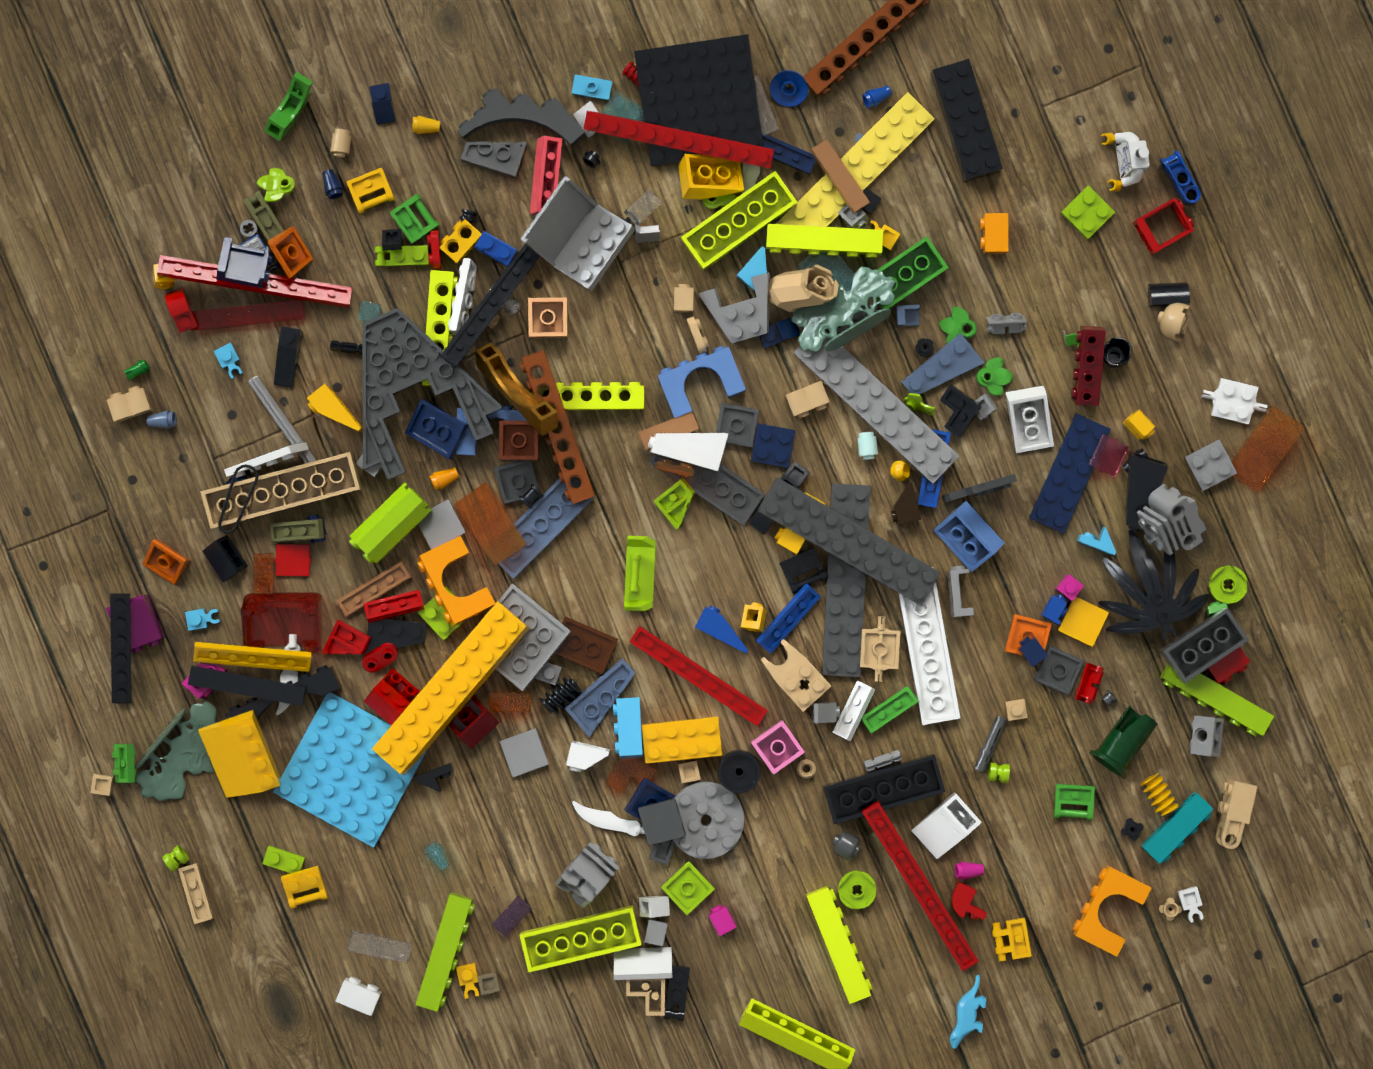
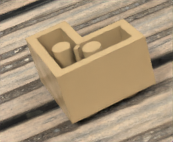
M665 978L626 980V996H646L645 1016H665Z

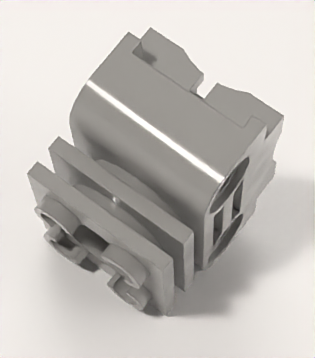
M1163 484L1155 489L1148 498L1150 508L1145 506L1143 507L1144 513L1140 510L1137 512L1139 517L1138 523L1145 532V540L1149 544L1155 545L1161 552L1164 551L1171 555L1173 554L1172 549L1177 551L1179 549L1178 546L1185 550H1191L1203 542L1201 533L1206 530V527L1199 518L1195 500L1182 496L1179 490L1174 487L1168 490L1167 486Z
M591 842L581 850L554 883L558 888L567 893L572 890L574 893L571 896L581 908H584L599 894L620 868L612 857H607L602 853L601 847Z

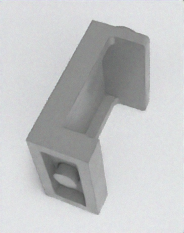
M964 565L953 566L951 571H947L951 617L974 615L973 607H961L959 574L970 573V570L965 569Z

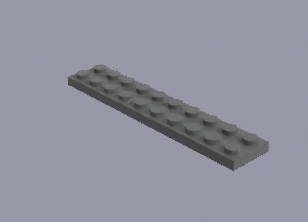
M776 477L757 510L920 606L923 605L941 573Z
M832 484L830 508L868 530L870 486ZM828 552L822 675L861 677L860 654L866 574Z

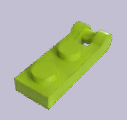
M428 245L402 246V249L383 251L382 246L375 247V253H377L376 267L429 265ZM384 253H390V260H385Z

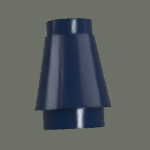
M332 169L324 171L322 175L325 195L329 199L341 197L344 188Z

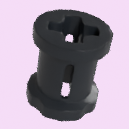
M533 484L530 485L531 488L523 495L518 496L530 509L538 498L544 496Z

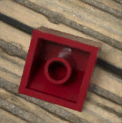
M473 695L448 725L458 738L472 749L499 722L486 706Z

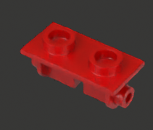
M1087 662L1075 699L1088 704H1092V701H1095L1098 688L1093 687L1094 683L1100 685L1104 668Z

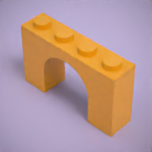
M461 536L418 557L419 562H417L421 573L424 572L427 577L425 580L429 589H433L436 594L434 598L439 607L442 606L445 612L443 616L448 624L451 623L452 627L492 608L496 604L487 587L469 596L457 597L450 594L443 586V570L448 565L469 554Z
M1107 865L1099 874L1098 878H1100L1098 885H1094L1090 892L1092 897L1089 903L1086 902L1081 910L1083 913L1081 919H1077L1073 926V930H1075L1073 934L1117 957L1126 939L1101 925L1098 918L1099 906L1106 897L1114 894L1124 895L1143 905L1151 887Z

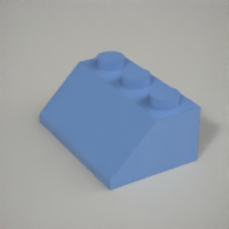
M967 501L962 503L933 529L971 572L994 555L1004 544L1003 540Z

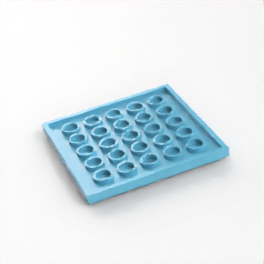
M330 692L326 694L281 776L280 786L275 787L273 793L374 848L427 750L406 775L399 774L372 750L392 725Z

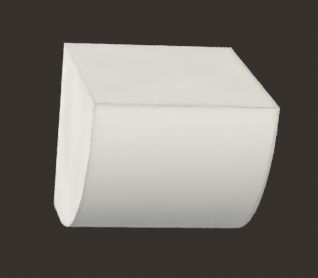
M669 896L639 897L640 917L669 916Z

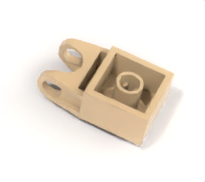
M782 639L781 643L787 652L785 663L774 665L765 657H762L761 661L776 683L804 712L831 685L805 656ZM802 679L804 681L806 679L809 681V683L807 684V689L799 688L801 686L800 681Z
M1227 779V782L1223 783L1222 793L1224 796L1223 800L1218 804L1217 811L1220 813L1215 835L1219 845L1228 849H1234L1240 844L1244 825L1250 822L1257 786ZM1230 834V840L1226 843L1225 838Z

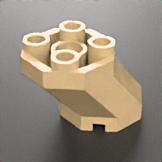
M814 265L810 269L784 272L773 277L769 283V300L779 308L788 312H794L801 307L822 305L834 300L837 297L839 284L837 280L833 281L831 278L833 274L830 270Z

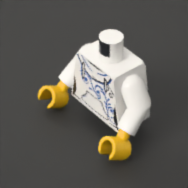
M1132 132L1116 133L1115 135L1113 133L1102 134L1101 136L1107 137V142L1101 144L1108 145L1116 141L1115 146L1121 181L1109 180L1108 184H1114V187L1109 190L1117 192L1121 190L1122 186L1127 187L1140 182L1144 172L1150 166L1149 150L1146 141H1140L1139 137Z

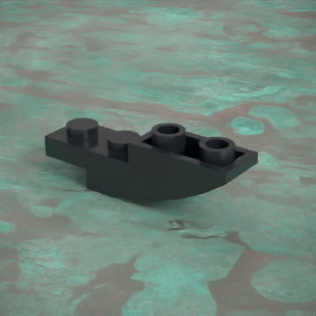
M794 461L780 479L798 489L810 471ZM757 511L749 525L765 535L774 523V520Z

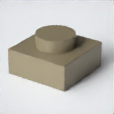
M497 971L477 976L481 995L501 990Z

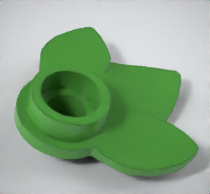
M952 307V317L945 318L939 322L940 328L949 334L946 343L959 333L966 339L972 338L977 331L976 324L969 320L967 311L960 307ZM966 325L971 328L968 333H965L963 330Z
M999 357L987 361L985 368L980 369L976 375L977 382L981 386L986 387L988 392L994 396L1003 395L1002 386L1010 383L1013 379L1012 373L1002 368L1003 359ZM985 374L989 376L988 380L984 378Z

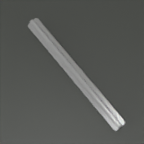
M257 376L251 378L248 381L249 385L291 445L304 443ZM309 449L298 453L304 464L316 461Z

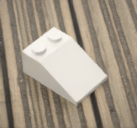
M1044 386L1006 392L1016 453L1054 447L1048 399Z

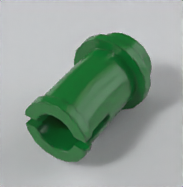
M138 360L137 364L125 369L124 373L127 374L128 380L132 381L137 376L148 373L150 367L146 360Z

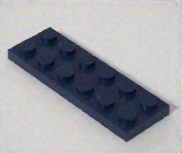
M1077 413L1074 415L1029 515V519L1062 534L1065 533L1110 433V428Z

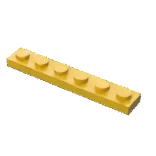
M195 642L193 662L309 672L312 652Z

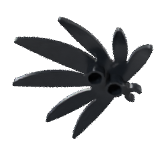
M1128 530L1134 564L1147 596L1143 594L1138 585L1125 571L1109 559L1102 557V562L1118 585L1143 607V610L1120 602L1099 601L1098 603L1116 614L1140 619V621H1125L1106 627V631L1141 633L1161 627V638L1163 641L1167 640L1166 632L1168 631L1172 633V637H1176V631L1171 628L1170 623L1191 616L1209 598V594H1203L1182 606L1195 588L1199 569H1195L1189 575L1174 600L1173 595L1176 583L1174 549H1172L1173 554L1171 555L1164 552L1163 591L1158 572L1148 551L1132 530Z

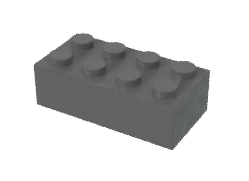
M1222 608L1159 651L1180 683H1186L1248 642L1249 639L1229 609Z

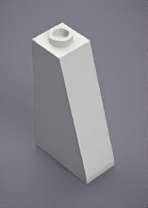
M659 433L654 434V437H650L648 448H650V453L718 471L728 434Z

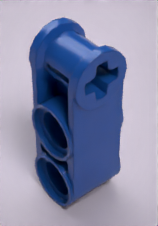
M1174 151V154L1165 159L1161 158L1159 160L1161 167L1169 177L1182 203L1189 206L1196 203L1201 197V192L1179 151ZM1179 174L1185 177V183L1178 182L1177 176ZM1187 191H1191L1194 193V200H1189L1187 198Z

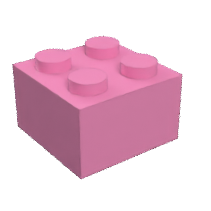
M780 720L751 741V744L773 774L805 753L783 720Z

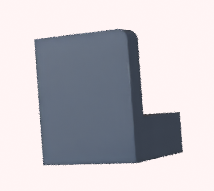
M920 305L896 306V327L918 326L920 324Z

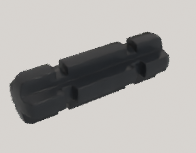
M332 340L330 350L336 352L340 350V352L358 353L362 355V344L340 343L339 341Z

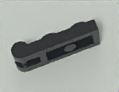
M672 965V978H669L664 1019L676 1018L678 1021L684 1020L690 967ZM672 1005H679V1011L671 1010Z

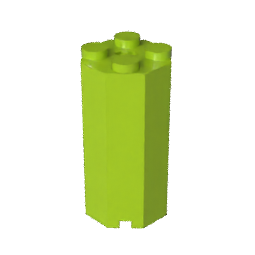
M405 482L350 535L352 539L349 542L356 549L363 550V557L369 563L373 564L375 562L378 564L433 509L431 507L426 508L428 504Z

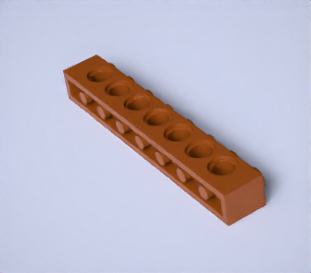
M889 0L803 76L807 82L808 89L816 98L819 95L825 96L831 90L830 86L834 82L838 84L844 79L846 71H853L860 64L858 61L862 57L866 59L874 51L873 47L877 44L881 46L888 39L887 35L891 31L893 33L898 31L902 27L901 22L905 19L910 20L916 14L915 10L919 6L923 8L931 0H915L916 2L912 5L908 4L906 0ZM898 9L901 12V16L894 17L891 11ZM885 22L887 28L880 30L877 27V23ZM869 34L872 36L873 41L867 43L863 40V36ZM850 47H856L859 53L857 55H851L848 49ZM836 60H842L845 66L842 68H837L834 65V62ZM827 72L830 75V79L824 81L820 78V74Z
M545 350L522 357L523 362H520L523 374L527 373L529 380L526 381L529 391H533L535 397L546 400L549 404H553L556 407L557 422L562 425L560 433L550 431L548 432L549 435L545 437L549 447L553 446L555 453L552 454L555 465L559 464L561 471L558 474L561 482L566 483L567 490H565L568 501L572 500V503L575 504L595 497ZM536 367L543 370V375L539 379L532 375V371ZM543 385L549 388V394L546 397H542L539 394V388ZM561 440L568 443L569 448L567 451L559 450L558 443ZM566 459L574 460L575 467L573 469L565 468L564 462ZM573 477L581 479L580 487L575 488L571 485Z

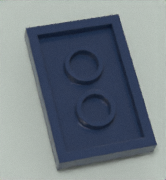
M420 399L405 433L444 457L453 459L469 425L429 401Z

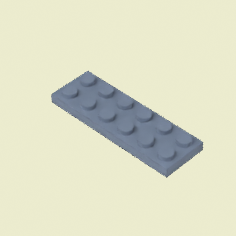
M575 477L571 479L573 487L578 488L581 486V483ZM559 478L543 494L544 496L540 497L532 505V508H529L486 552L514 579L595 497L573 504L572 500L568 501L566 497V483H562Z

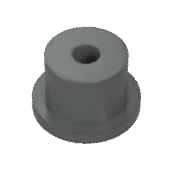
M1107 690V694L1102 697L1109 706L1114 702H1118L1110 690Z

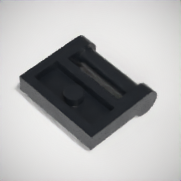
M815 548L779 563L793 594L798 593V590L806 583L811 585L820 580L825 581L828 579ZM817 567L819 573L797 583L794 582V577Z

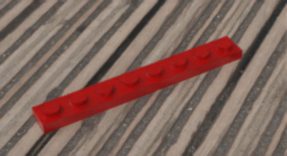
M641 626L638 627L629 642L754 725L758 726L768 711Z

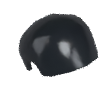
M1121 337L1111 338L1104 346V363L1112 368H1120L1126 365L1132 353L1129 341Z

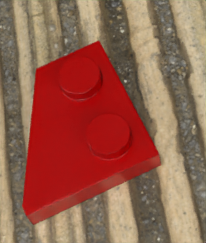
M337 620L322 653L364 654L372 637L342 620Z

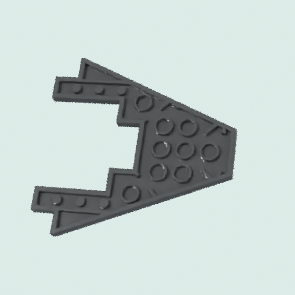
M399 308L362 323L363 468L366 470L381 463L388 480L407 473L384 419L401 412L394 394L427 379L435 396L454 389L476 441L494 434L487 416L503 409L502 405L459 365L455 368L442 359L440 355L443 350Z

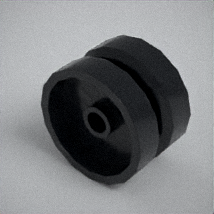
M732 750L725 754L719 762V780L731 792H748L759 781V763L748 751ZM741 768L743 773L737 775L736 769Z

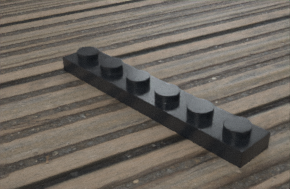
M110 593L112 703H131L130 593Z

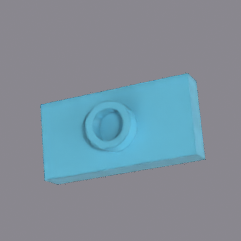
M575 75L571 94L609 101L613 82Z

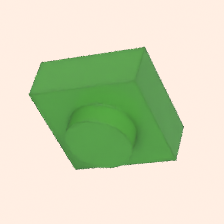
M1214 602L1209 604L1205 611L1206 617L1209 618L1222 608H1228L1227 603Z

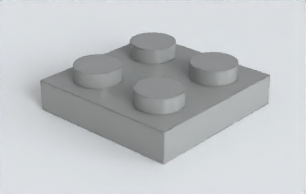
M1220 439L1185 456L1202 491L1237 474Z

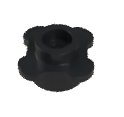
M1128 818L1124 828L1121 829V834L1123 836L1127 835L1131 837V840L1136 841L1139 838L1140 831L1144 828L1143 824L1136 823L1132 818Z

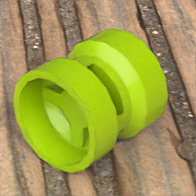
M990 762L988 781L995 782L999 780L1002 783H1008L1010 764L997 765V763Z
M179 845L174 847L171 853H166L162 856L163 861L172 872L176 871L179 865L189 861L188 855Z

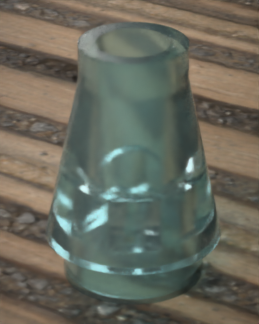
M437 841L424 848L425 855L440 871L450 865L442 845L438 844Z

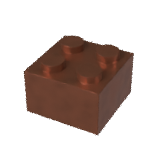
M499 421L500 461H539V433L528 421Z

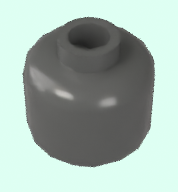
M843 832L840 836L836 835L832 843L835 846L834 853L846 860H850L852 857L856 858L862 846L859 844V838L848 832Z

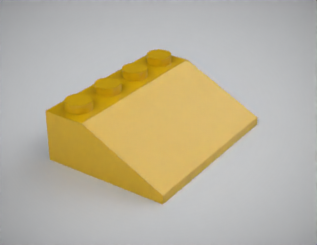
M253 710L198 729L226 798L260 793L280 786L281 776Z

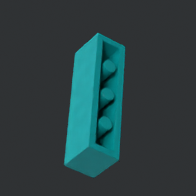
M1193 792L1141 847L1157 863L1167 862L1172 856L1170 853L1175 848L1179 849L1185 843L1184 839L1188 835H1193L1199 829L1198 825L1202 821H1207L1212 816L1211 811L1213 808L1197 792Z

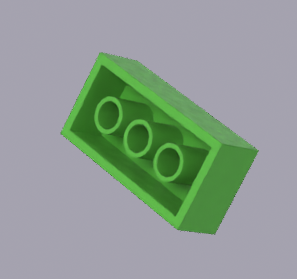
M927 236L878 269L883 272L885 277H891L895 281L892 288L895 296L893 302L889 305L878 304L880 309H891L949 268ZM877 297L876 302H879L880 298Z

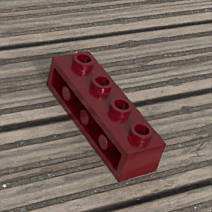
M1080 326V331L1076 333V343H1079L1078 350H1075L1074 360L1077 361V369H1073V380H1076L1075 388L1072 387L1071 399H1074L1076 405L1099 406L1106 335L1104 327Z

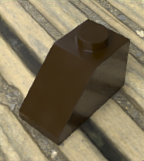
M912 482L906 484L893 506L894 511H891L892 520L897 522V525L921 520Z

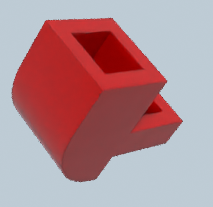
M184 287L166 293V304L179 333L198 327Z
M957 880L951 893V905L955 912L962 918H964L966 912H969L967 916L977 921L979 918L984 920L987 912L971 904L977 890Z

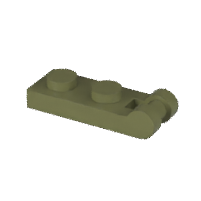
M260 190L255 192V195L251 198L247 197L243 200L267 241L284 231L270 206L264 201V196ZM260 202L261 206L255 209L253 205Z

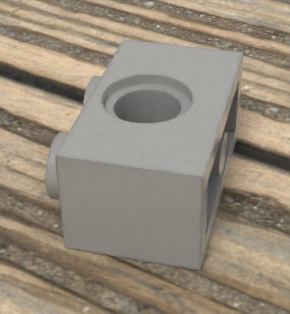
M1194 715L1190 754L1220 757L1224 725L1223 718ZM1205 732L1207 733L1206 740L1204 739Z

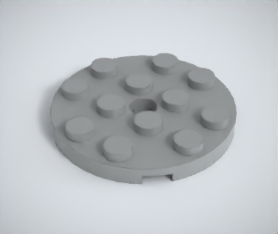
M702 781L683 788L674 797L677 801L686 836L672 840L683 852L692 857L711 859L727 853L735 846L743 831L744 813L741 803L733 792L721 784ZM709 815L711 823L702 825V816Z

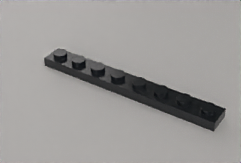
M525 244L440 355L442 359L456 368L540 258L528 245Z

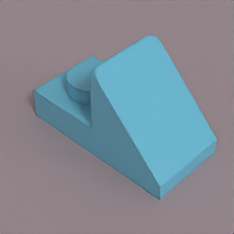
M1102 527L1098 540L1095 539V535L1087 532L1084 535L1079 534L1076 542L1109 555H1115L1116 550L1106 527Z

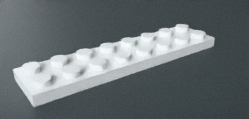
M935 582L922 606L899 594L922 725L960 718Z

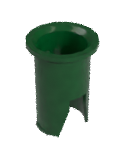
M1129 705L1098 749L1090 750L1089 754L1104 767L1126 779L1127 774L1125 770L1155 730L1158 723L1147 714L1141 717Z

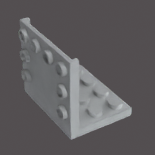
M564 176L553 194L547 199L541 211L536 215L534 221L524 232L521 240L552 267L592 292L636 228L598 205L570 178Z

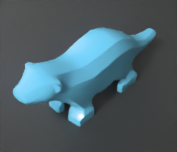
M979 975L976 976L973 987L957 1003V1023L949 1037V1042L953 1049H956L962 1039L976 1029L979 1033H982L983 1023L975 1021L977 1017L976 1010L979 1005L982 1008L986 1006L985 996L975 997L980 983Z

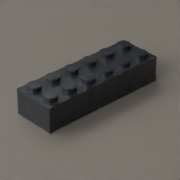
M966 59L933 69L931 78L963 182H969L1001 172L1003 167L970 60Z
M934 754L823 785L834 824L864 816L862 810L877 801L883 810L946 792Z

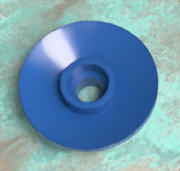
M785 70L773 77L770 83V93L772 98L780 105L793 107L805 100L808 93V85L804 77L798 72ZM787 84H792L793 87L788 88Z

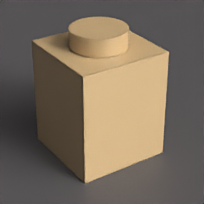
M679 284L678 287H674V312L693 313L694 288H690L689 284Z

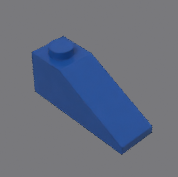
M711 605L709 608L705 607L695 628L747 653L748 649L723 615L719 614L721 610Z

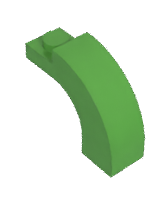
M298 72L293 75L285 98L277 110L268 118L264 132L278 141H281L286 136L310 98L313 84L311 80Z

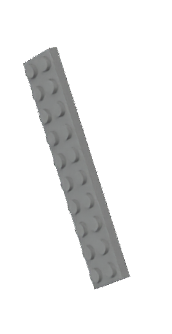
M832 338L823 340L822 346L817 352L810 351L809 349L803 351L801 346L793 353L932 484L959 457L949 445L843 346L833 351H825L826 343Z

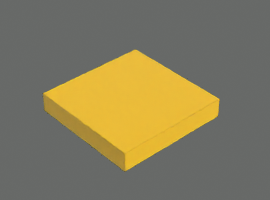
M1075 597L1070 602L1057 631L1093 647L1109 612Z

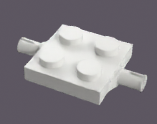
M1220 378L1215 392L1207 390L1202 392L1209 394H1202V398L1212 400L1211 415L1249 424L1254 410L1265 413L1266 409L1259 407L1267 408L1265 404L1256 403L1259 387Z

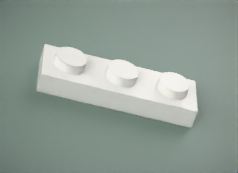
M859 681L856 682L833 730L834 734L851 741L876 689Z

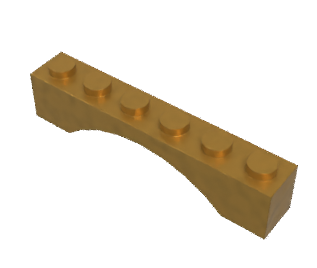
M492 343L475 350L477 368L541 436L558 428L557 411L546 400L539 399L531 394L519 382L502 353Z

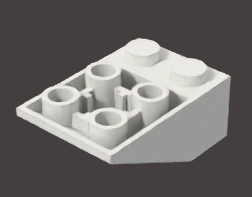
M953 792L911 831L933 856L938 859L969 835L982 822L960 797Z

